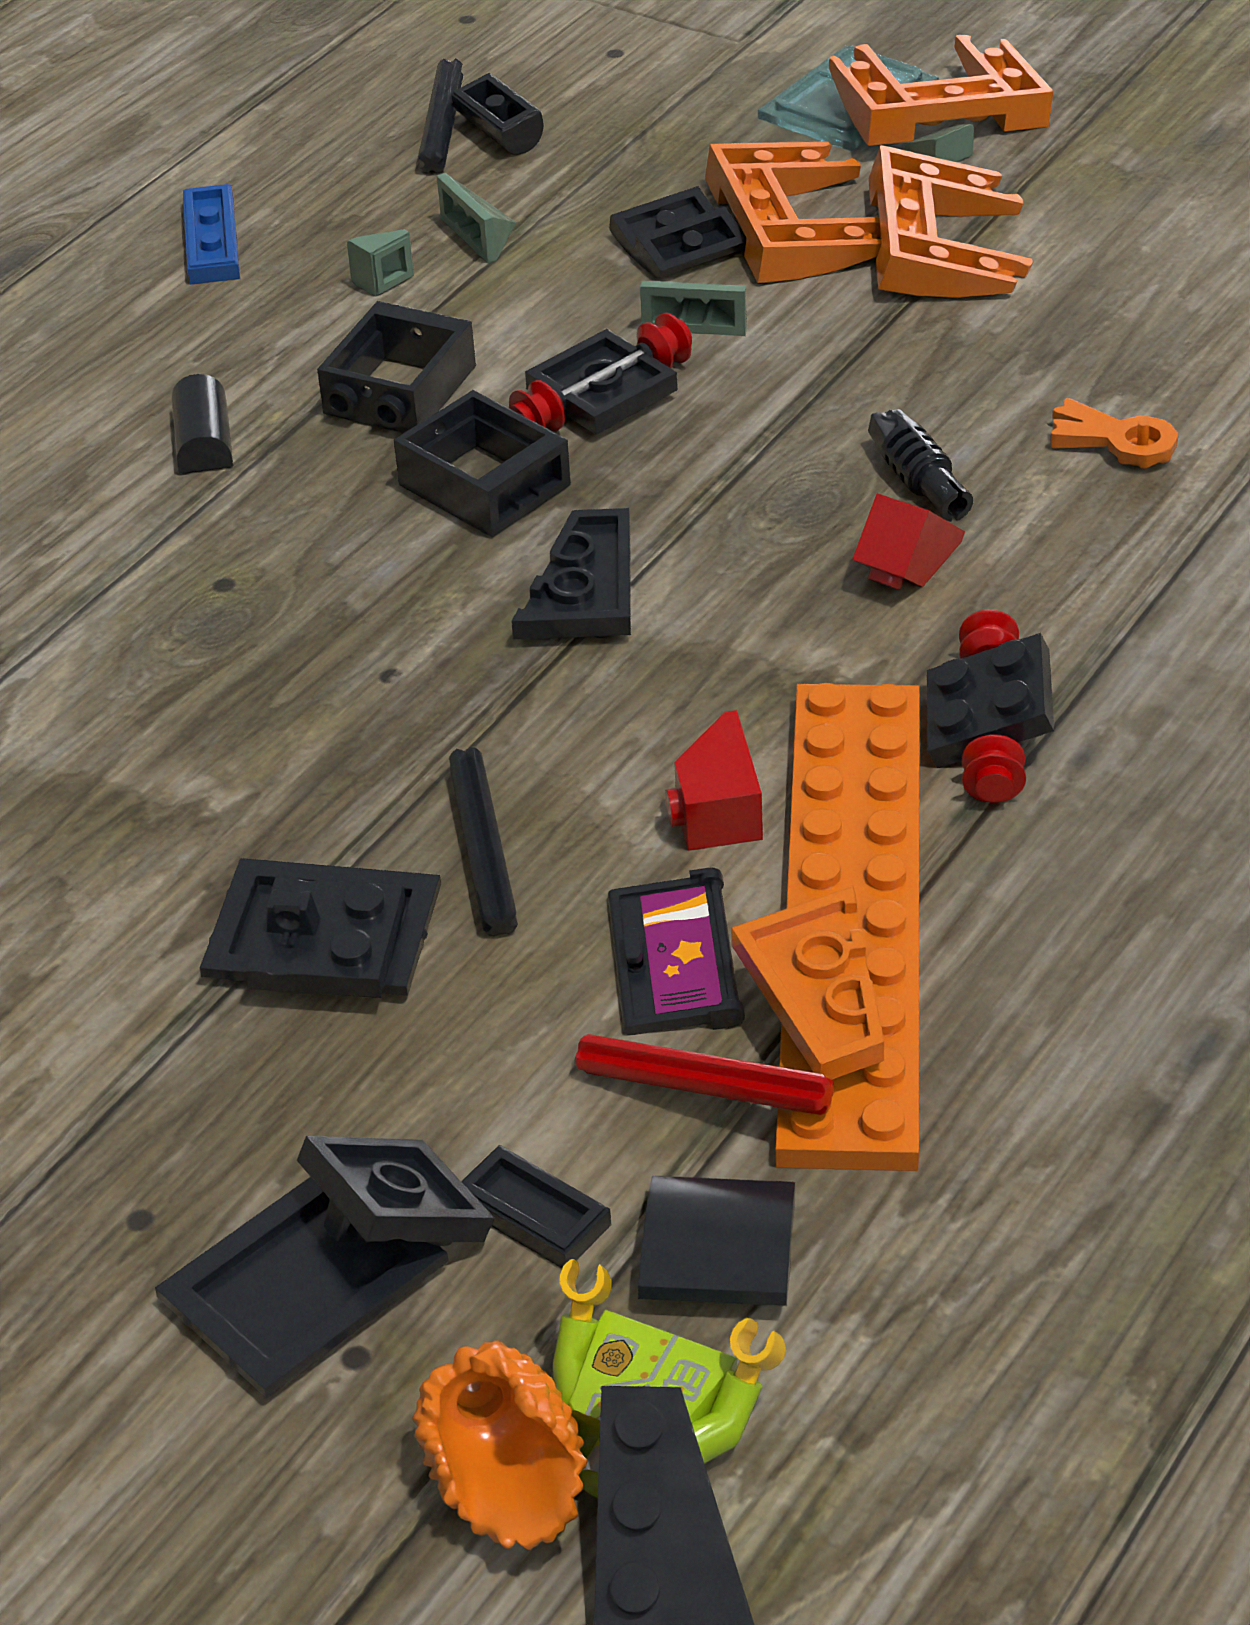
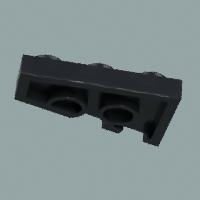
M629 508L572 510L550 550V562L542 576L536 575L529 588V601L524 609L518 608L511 621L513 640L567 637L605 638L609 636L631 635Z
M601 1386L594 1625H755L681 1387Z

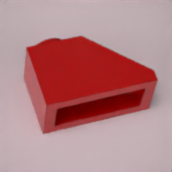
M877 493L852 560L870 568L867 579L896 590L901 589L903 581L923 587L960 545L965 531L929 510Z
M737 710L727 711L674 762L675 788L665 790L670 826L682 827L688 851L763 840L761 788Z

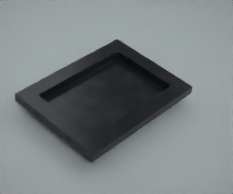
M240 858L230 887L226 892V898L213 933L209 937V944L200 965L201 977L248 981L246 970L275 877L297 878L305 881L334 880L404 885L406 906L382 994L408 996L422 947L428 936V927L440 891V875Z
M309 1177L156 1286L155 1291L157 1298L183 1321L184 1325L190 1327L227 1361L232 1369H235L265 1398H268L449 1262L447 1252L442 1247L428 1242H406L398 1238L367 1243L335 1241L324 1228L330 1199L316 1182Z

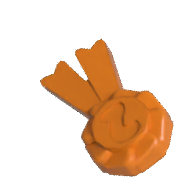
M1071 398L1064 400V406L1053 409L1051 448L1108 446L1109 452L1118 458L1120 464H1131L1145 469L1157 463L1169 462L1177 448L1178 432L1170 423L1163 419L1140 415L1119 420Z

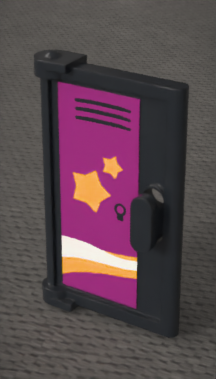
M710 867L689 870V878L617 888L608 892L623 1030L626 1035L712 1023L713 1030L738 1026L744 1021V1007L738 997L722 889L724 881L722 872L719 869Z

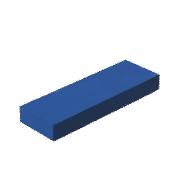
M224 184L183 190L187 270L190 285L240 279L232 185Z

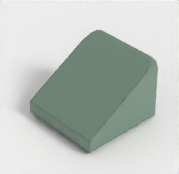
M968 123L942 128L904 144V150L958 162L973 155L974 126Z
M405 229L360 236L347 241L352 282L375 297L414 276L410 234Z

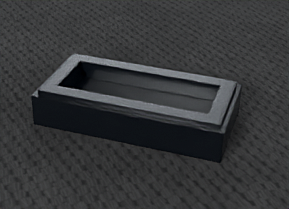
M500 1144L461 1181L494 1216L492 1227L560 1268H563L571 1259L577 1261L612 1225L610 1208Z

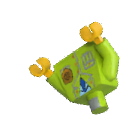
M575 1259L569 1260L561 1270L560 1285L562 1291L572 1300L570 1314L561 1315L552 1371L556 1388L562 1393V1400L571 1407V1415L577 1421L579 1430L577 1436L582 1437L584 1441L580 1451L587 1459V1465L579 1474L584 1484L583 1489L590 1495L598 1498L601 1386L681 1387L704 1464L734 1448L743 1435L762 1390V1384L757 1381L760 1372L772 1370L779 1366L785 1357L786 1346L782 1336L772 1331L767 1338L765 1348L757 1355H751L750 1345L757 1335L758 1323L751 1318H745L737 1323L730 1336V1348L736 1356L734 1357L608 1310L603 1312L598 1321L592 1318L593 1309L608 1298L612 1290L610 1275L599 1264L596 1273L597 1281L594 1288L587 1293L578 1294L575 1282L579 1275V1262Z

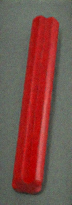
M587 1034L579 1040L578 1052L575 1056L576 1067L587 1074L823 1115L829 1111L834 1094L833 1081L819 1073Z

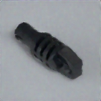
M900 409L889 410L884 413H872L868 433L886 463L891 466L892 470L906 484L907 488L916 495L928 498L941 517L948 522H952L953 516L956 521L966 516L973 506V496L953 476L950 458L935 443L933 438L927 434L926 430Z

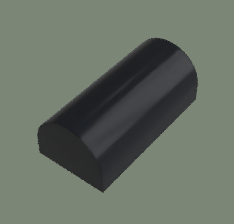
M487 73L451 93L456 111L510 153L524 154L533 149L541 139L544 129L541 111L491 73Z
M193 374L182 378L172 391L176 457L179 473L184 474L233 467L227 400L222 384L217 379L205 374Z

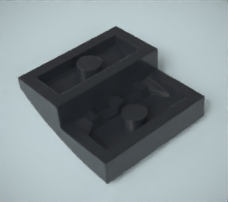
M699 186L610 216L609 230L619 244L642 268L658 278L743 250L746 247L747 238L727 208L723 206L714 209Z
M652 1176L642 1240L638 1299L787 1306L791 1271V1240L795 1212V1182Z

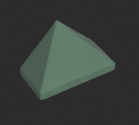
M447 173L437 175L441 219L488 264L497 261L516 222Z
M641 281L642 324L645 322L655 324L658 315L669 313L685 322L691 333L746 336V286Z

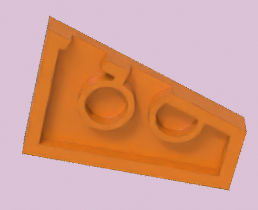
M854 886L732 927L733 949L813 1073L823 1074L832 1080L884 1061V1037L873 981L870 980L866 961V946L863 930L860 929Z

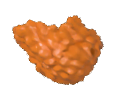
M499 1340L484 1342L478 1349L469 1346L458 1348L454 1355V1363L435 1368L431 1372L429 1379L423 1381L419 1388L420 1398L416 1401L417 1410L412 1416V1420L417 1425L414 1437L425 1453L423 1465L432 1467L429 1477L432 1480H438V1489L442 1500L447 1506L457 1509V1514L461 1519L471 1522L470 1528L474 1534L479 1536L488 1534L494 1543H500L508 1550L514 1546L515 1542L526 1550H531L542 1541L552 1543L557 1534L565 1530L566 1524L575 1520L579 1515L574 1497L582 1491L584 1484L579 1474L587 1465V1459L580 1451L584 1441L582 1437L577 1436L579 1431L578 1424L571 1415V1407L562 1400V1393L556 1388L553 1378L542 1370L539 1365L534 1364L532 1358L527 1354H520L518 1350L507 1347Z

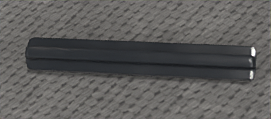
M444 58L437 66L418 154L420 159L419 168L425 173L431 170L440 173L445 168L456 115L451 93L461 88L463 73L461 72L463 64L456 58L451 62Z
M472 746L465 751L455 749L449 756L450 772L483 931L493 937L501 932L510 934L518 925L516 919L517 912L482 752Z

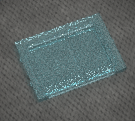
M845 46L834 54V56L841 59L847 68L851 66L852 62L856 61L854 59L855 46ZM876 54L900 84L939 80V77L922 72L918 67ZM829 58L758 109V119L823 142L827 141L832 145L849 151H854L865 142L855 128L842 103L829 70Z

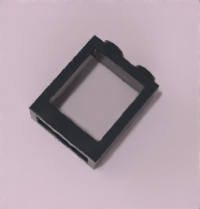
M377 301L317 369L323 414L403 433L407 432L437 413L475 368L476 360L472 321ZM414 328L419 329L422 335L417 334ZM384 359L424 367L410 385L370 376Z
M475 390L468 392L394 439L399 485L491 537H494L571 485L567 439ZM476 446L505 461L479 479L450 464Z

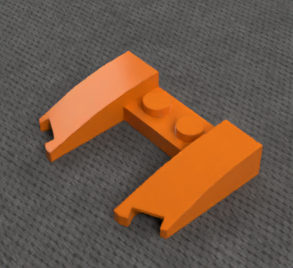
M956 35L954 48L968 77L900 84L868 44L859 45L854 48V59L856 61L852 62L848 68L840 58L834 55L829 57V70L842 103L855 128L868 146L914 141L916 123L934 126L941 124L943 120L961 118L981 121L992 115L1004 132L1049 127L1054 91L1009 41L1001 39L999 49L987 48L984 53H980L970 42L971 36Z
M827 141L710 144L705 181L717 204L729 203L747 238L744 257L757 283L797 280L835 272L878 256L882 245V240L878 239L881 237L879 217L798 219L786 197L804 194L859 178L861 164L857 160L851 158L845 161H825L824 159L830 155L831 144Z
M880 145L868 178L871 206L879 208L882 245L876 259L878 289L916 296L956 298L1012 293L1018 281L1013 277H1026L1033 264L1032 258L938 238L935 215L958 217L1019 215L1023 206V199L1019 194H1002L991 190L999 186L1002 175L997 171Z

